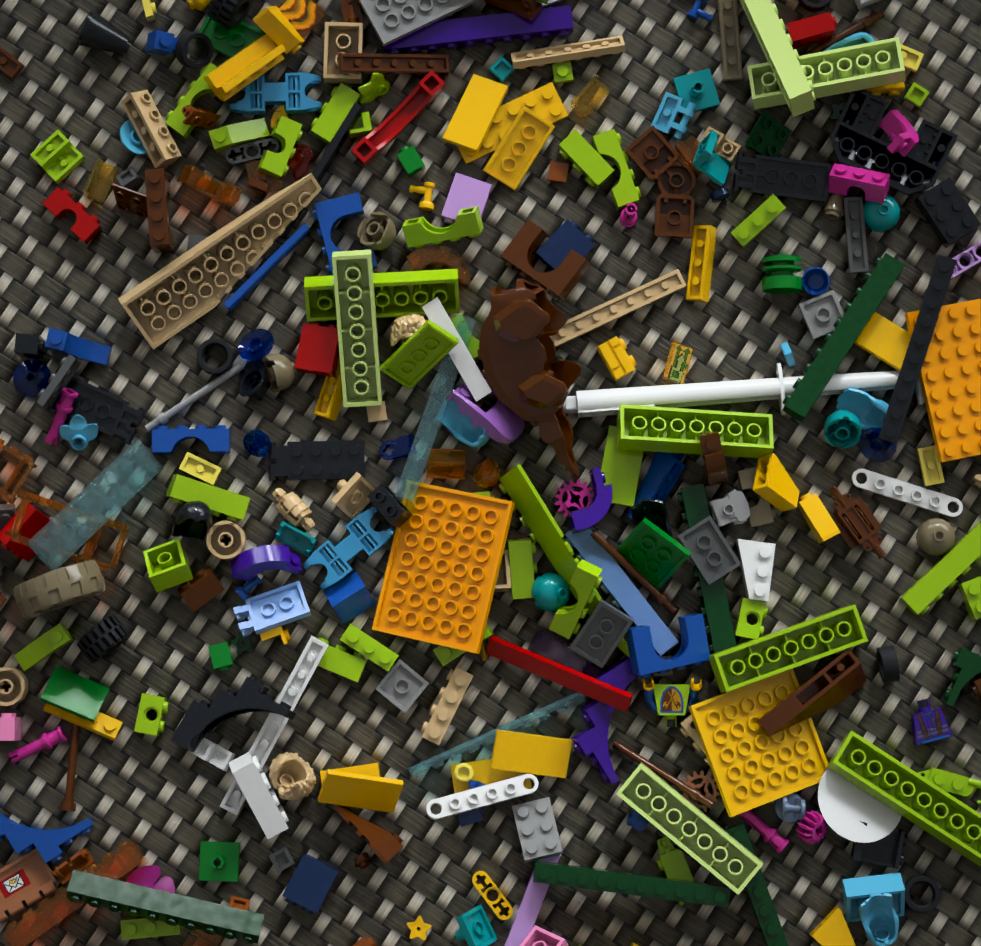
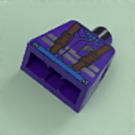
M928 698L917 701L919 712L911 714L914 746L953 737L941 709H931Z

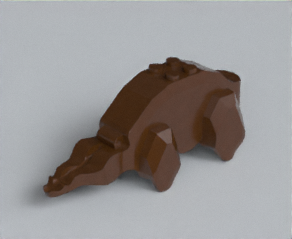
M517 279L515 289L502 290L499 286L493 287L490 294L491 310L481 327L480 349L477 351L480 361H483L484 365L482 375L484 379H487L489 386L504 405L523 420L530 421L535 427L539 426L540 438L554 447L558 462L565 465V470L571 473L572 478H576L579 476V470L572 451L573 429L565 415L563 406L569 394V388L581 374V367L573 361L565 359L553 360L556 355L554 341L550 337L555 335L566 324L567 315L559 311L547 298L544 288L524 279Z

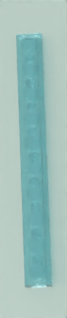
M458 314L454 326L465 346L468 347L476 320ZM449 354L441 361L395 493L396 497L414 502L449 401L447 398L453 390L459 372Z
M576 692L496 729L515 732V728L520 726L522 729L533 725L532 721L535 719L545 720L550 717L549 713L555 710L557 713L567 710V705L573 702L575 706L585 702L584 697L586 695ZM496 729L409 767L410 775L415 774L418 777L427 773L426 769L431 766L436 769L445 765L444 760L450 758L451 761L462 757L461 753L468 750L471 753L480 749L479 745L484 742L487 745L494 743Z

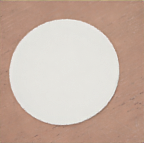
M827 768L818 787L819 808L827 824L837 834L854 842L870 843L886 837L896 828L902 815L831 769Z

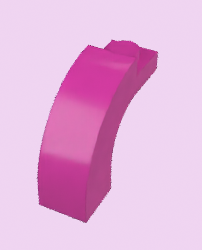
M897 109L890 110L878 124L893 140L887 147L891 153L899 152L905 157L919 141V136L914 127Z

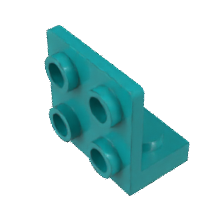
M712 130L699 143L692 165L698 171L707 175L713 182L722 186L725 183L730 163L713 151L718 144L716 142L718 133Z

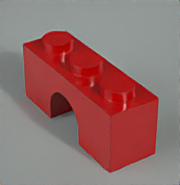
M57 187L42 204L58 219L66 213L76 214V223L70 230L87 245L102 229L99 225L101 221L94 214L89 216L85 212L87 208L79 201L75 203L71 199L73 195L65 188L61 190Z

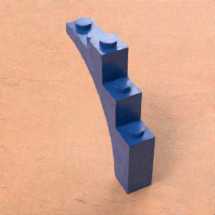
M0 812V842L5 839L4 835H6L17 854L20 852L26 854L33 849L32 845L34 844L45 863L51 861L53 864L62 858L61 854L65 852L61 845L64 844L66 847L75 841L73 837L78 834L81 836L91 831L90 827L94 823L91 818H88L70 827L45 830L19 824Z

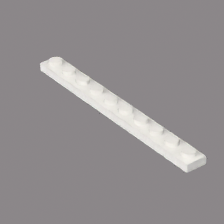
M311 635L276 702L280 704L283 701L292 706L291 711L294 710L329 644ZM269 713L249 750L252 757L256 756L261 768H263L289 718ZM235 778L220 807L237 815L246 798Z

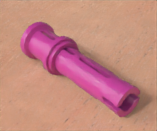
M628 203L625 209L622 210L619 218L622 226L629 228L636 223V204Z
M70 388L61 389V398L55 405L57 411L45 439V442L50 445L52 442L53 445H57L60 436V426L64 425L67 415L73 410L72 404L74 399L78 397V393Z
M58 726L56 730L48 734L43 733L40 739L13 752H9V757L18 755L11 759L12 763L16 764L45 748L52 749L54 745L62 741L67 742V735L62 726Z
M751 810L738 814L763 837L765 843L768 842L776 849L777 854L789 843L788 839L785 840L777 833V829L770 828Z

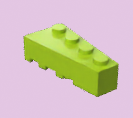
M178 474L172 475L166 497L172 498V502L183 505V502L202 501L209 506L212 515L219 517L220 514L227 516V520L238 522V519L244 520L250 501L249 497Z

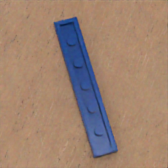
M304 223L224 303L225 307L232 311L310 233V228Z

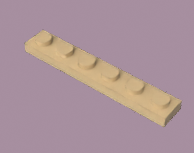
M623 36L513 52L511 53L513 69H525L536 65L543 66L549 63H562L568 60H581L587 57L619 54L620 52H626Z

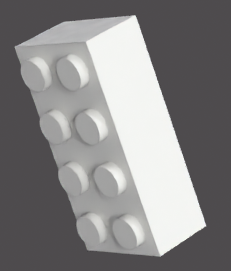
M247 752L230 761L229 766L267 839L287 830L286 822L289 821L282 805H280L273 789L269 790L272 787L264 772L260 773L263 770L256 756L252 757Z

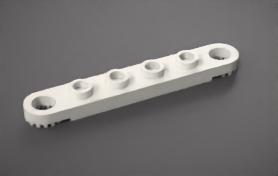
M857 469L851 476L852 483L858 488L949 517H956L963 510V504L957 498L873 471ZM858 473L865 474L867 479L864 484L857 482L856 476ZM950 502H955L958 505V510L955 513H951L948 510Z
M525 774L429 801L426 806V814L431 819L436 820L534 793L538 788L539 782L534 775ZM524 780H532L534 783L533 788L526 789L523 785ZM433 804H437L441 808V812L437 815L433 814L430 810Z

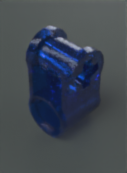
M405 435L384 442L379 450L381 458L392 460L417 454L413 435ZM386 446H388L389 449H393L391 455H388V453L383 452L386 449Z

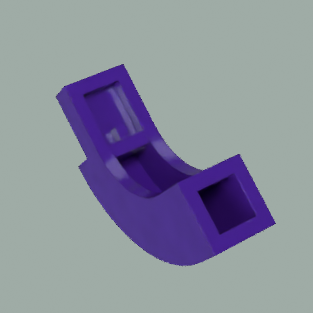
M600 467L592 468L589 472L594 493L592 504L588 508L572 511L568 515L572 534L586 531L595 526L610 508L613 494L612 484L604 486L606 482L604 472H601Z
M284 545L254 547L242 552L231 561L233 578L247 582L252 580L257 574L267 570H282L297 575L302 571L300 555L289 552V547Z

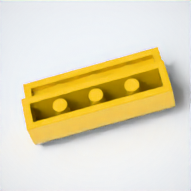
M264 34L203 78L214 94L222 101H226L285 58L281 53L286 50L282 44L276 46L273 40L267 34Z

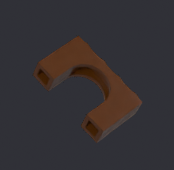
M164 168L146 169L145 184L150 246L155 253L174 252L173 232L170 229L167 209V196H170L169 176Z
M528 219L501 254V257L505 260L504 265L511 270L517 269L519 271L518 274L525 280L530 278L534 281L532 284L548 291L547 294L554 300L559 298L564 302L591 264L586 258L571 249L555 270L545 273L534 270L532 266L533 255L547 237V234L542 228Z

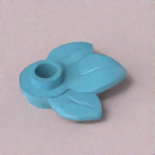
M76 414L71 418L69 426L61 425L59 431L61 437L69 441L73 449L83 450L88 446L89 441L96 438L98 425L87 424L84 417Z

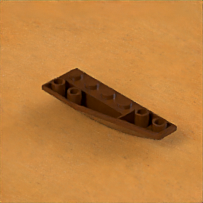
M849 648L841 651L757 720V723L769 737L840 704L867 681L860 661Z

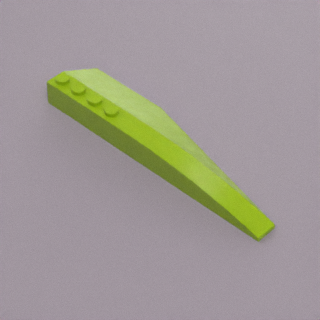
M519 463L499 479L501 483L498 486L503 494L507 493L511 499L509 501L515 502L514 511L518 510L521 515L518 517L524 527L528 526L531 533H529L531 540L535 543L538 542L557 574L567 581L571 594L578 602L577 592L570 581L580 561L577 557H573V549L567 541L564 542V534ZM596 588L593 590L596 594L591 604L587 603L586 605L589 616L600 599H602ZM623 636L617 648L630 658L627 641H625Z

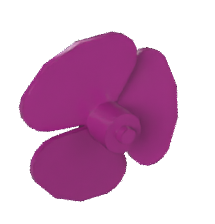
M155 865L136 869L126 880L128 883L175 894L173 879L169 876L160 878L161 870Z

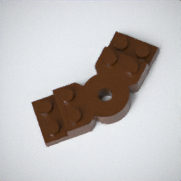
M651 126L628 146L624 152L637 165V169L648 181L657 182L660 195L656 198L654 236L692 239L695 200L690 194L696 183L695 173L688 164L678 162L677 151L654 126ZM677 177L681 180V184L674 185L671 179Z

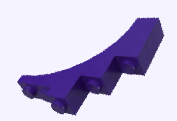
M625 656L594 678L625 690L639 675L633 674L630 658ZM594 700L580 709L583 713L581 715L583 721L590 726L571 738L574 742L572 746L578 754L584 756L590 754L589 760L594 766L598 767L600 771L598 774L602 781L614 784L619 779L612 767L608 749L609 722L614 707Z

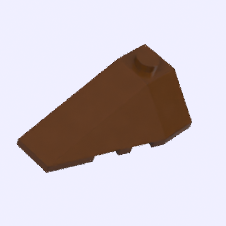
M340 805L332 806L350 826L354 827L359 837L368 842L369 848L385 864L403 847L401 844L403 840L396 832L392 834L390 831Z

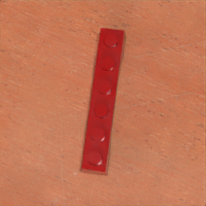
M431 70L418 83L409 96L379 126L363 137L351 149L352 155L366 167L445 89V82Z

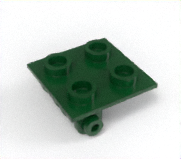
M763 111L746 139L745 147L750 150L754 149L764 156L777 157L792 131L769 113Z

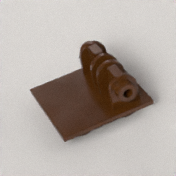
M114 183L112 184L118 208L125 212L134 213L139 217L148 218L146 195Z

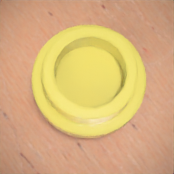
M460 763L456 766L454 775L458 781L468 782L473 777L474 772L471 765Z

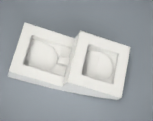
M206 738L200 742L194 752H191L226 772L229 768V762L236 755Z

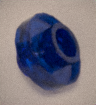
M251 430L245 435L243 445L251 455L263 457L271 449V440L266 433L260 430Z

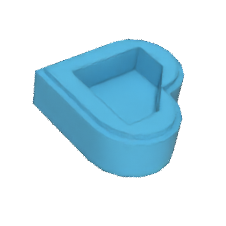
M788 342L782 343L780 346L788 367L795 366L796 363Z

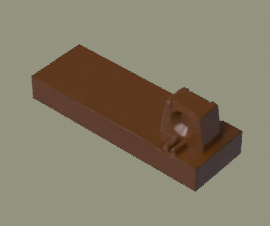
M485 0V3L531 21L543 10L542 4L535 0Z

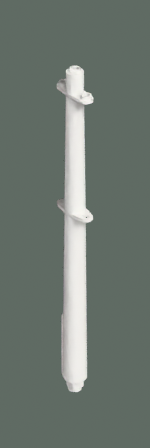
M776 363L777 378L576 391V396H567L563 407L566 414L577 413L578 418L617 415L620 404L677 408L779 399L781 415H786V412L782 411L785 405L782 402L788 393L792 395L795 389L792 387L797 379L800 378L802 380L804 376L783 377L781 363ZM896 370L834 374L821 395L841 394L846 388H854L864 392L894 389L900 372ZM918 378L915 387L918 405H923L925 400L920 379Z

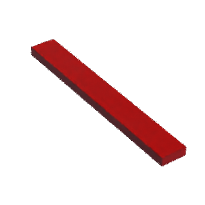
M493 635L489 638L486 651L488 655L627 713L633 694Z

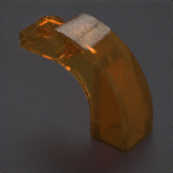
M185 164L177 179L179 183L227 207H234L239 201L242 189L238 186L219 181L198 168Z
M430 245L419 248L406 257L415 271L426 270L434 265H443L449 269H458V279L464 287L471 284L470 278L472 276L466 268L462 269V266L466 264V260L451 248L441 245Z

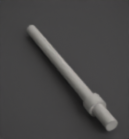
M241 362L165 413L161 412L158 414L156 419L145 425V428L150 432L157 426L164 425L169 421L168 419L245 368Z

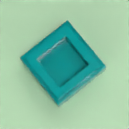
M501 56L489 68V71L503 83L515 69Z

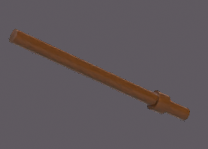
M880 10L870 17L866 16L860 19L859 23L802 55L822 52L862 29L866 30L874 22L885 17L884 13Z
M596 530L590 534L601 547L655 597L654 600L659 605H663L671 614L676 612L677 608L667 599L668 597L663 592H659Z
M617 740L612 745L613 748L638 764L642 762L656 775L688 794L689 798L693 801H699L710 809L713 806L714 802L702 795L700 790L686 785Z

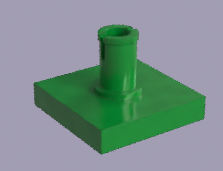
M201 841L199 880L238 882L240 842Z

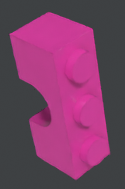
M834 163L829 174L828 192L847 196L850 187L857 186L865 192V200L884 204L889 192L890 174Z

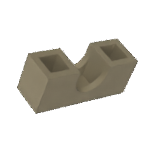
M757 467L736 472L740 491H753ZM758 494L757 505L749 508L750 516L747 519L750 528L771 524L774 522L773 518H776L774 507H770V503Z

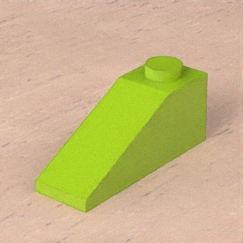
M265 118L226 125L208 131L216 154L227 151L230 147L251 143L270 136Z
M58 624L14 656L25 672L72 642L73 638L64 624Z

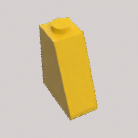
M277 6L265 7L253 18V21L277 45H283L286 50L284 51L285 54H295L302 48L301 44L305 42Z
M772 453L759 457L753 491L781 512L797 508L800 491L777 456Z
M809 492L800 497L801 501L797 505L818 544L841 533L816 493L811 495Z
M837 906L809 934L821 946H856L843 913Z

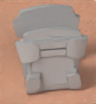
M736 489L725 494L724 498L708 503V508L718 528L728 523H734V525L745 523L750 516L749 505L742 491H736Z

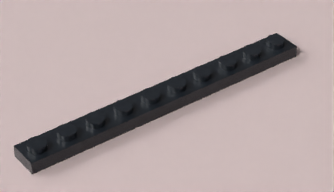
M941 255L937 257L878 439L894 444L898 442L957 260Z

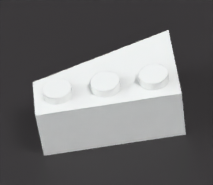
M736 539L746 598L768 602L776 544Z

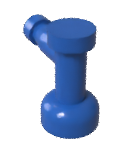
M696 0L691 11H688L686 14L694 20L700 17L709 23L713 18V15L700 9L702 4L708 0Z
M256 575L243 587L238 586L234 590L245 601L248 598V592L258 583H263V581Z

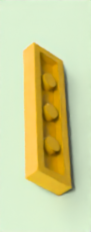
M47 703L44 706L45 712L112 741H115L123 725L122 721L101 712L98 713L94 723Z

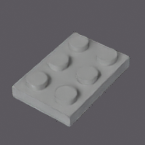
M549 797L512 806L525 863L563 854Z

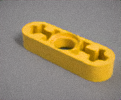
M485 871L475 872L472 877L473 885L496 916L501 920H508L513 914L511 904ZM485 875V883L487 885L491 883L493 886L488 887L484 892H482L481 889H483L484 886L481 883H476V876ZM489 890H496L498 892V898L495 901H490L487 898ZM501 898L504 900V902H501L504 908L509 907L507 916L499 914L501 909L498 905L496 908L493 907V904L498 903Z

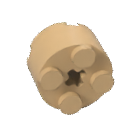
M220 521L215 523L209 530L206 543L210 552L217 558L233 560L245 551L247 537L244 530L236 523ZM225 536L231 539L227 546L225 543H222V540H225Z
M2 667L0 668V706L17 705L26 698L29 689L28 680L22 671L16 668ZM7 683L11 684V688H9L8 690L4 689V686L7 685Z

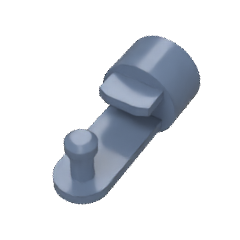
M789 794L774 800L773 811L782 821L795 822L798 819H804L805 800L801 799L797 794Z

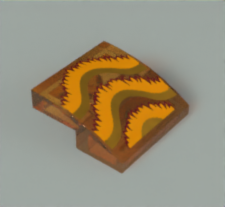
M283 0L277 6L302 38L326 15L313 0Z

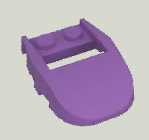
M465 382L450 393L447 398L449 402L453 400L459 405L458 411L462 415L467 414L472 419L471 424L476 428L482 427L486 430V435L500 443H511L522 434L525 421L504 405L492 389L490 394L497 398L498 403L486 413L473 403L475 399Z

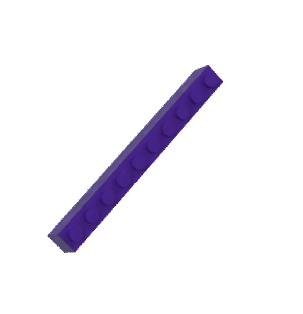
M571 5L544 8L533 21L511 12L437 21L386 45L385 53L401 54V52H408L409 54L419 53V50L425 49L432 52L446 47V49H455L460 45L473 47L477 43L491 45L495 41L509 43L513 42V39L520 38L522 41L531 40L532 37L549 38L554 34L567 36L573 32Z

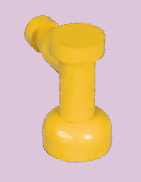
M424 182V186L410 185V193L424 194V201L419 203V209L434 211V204L431 202L435 183Z

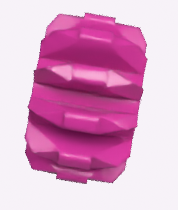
M813 810L810 812L806 811L804 819L797 823L799 826L796 831L801 840L813 845L814 843H819L820 839H824V834L827 833L826 828L829 825L821 813Z

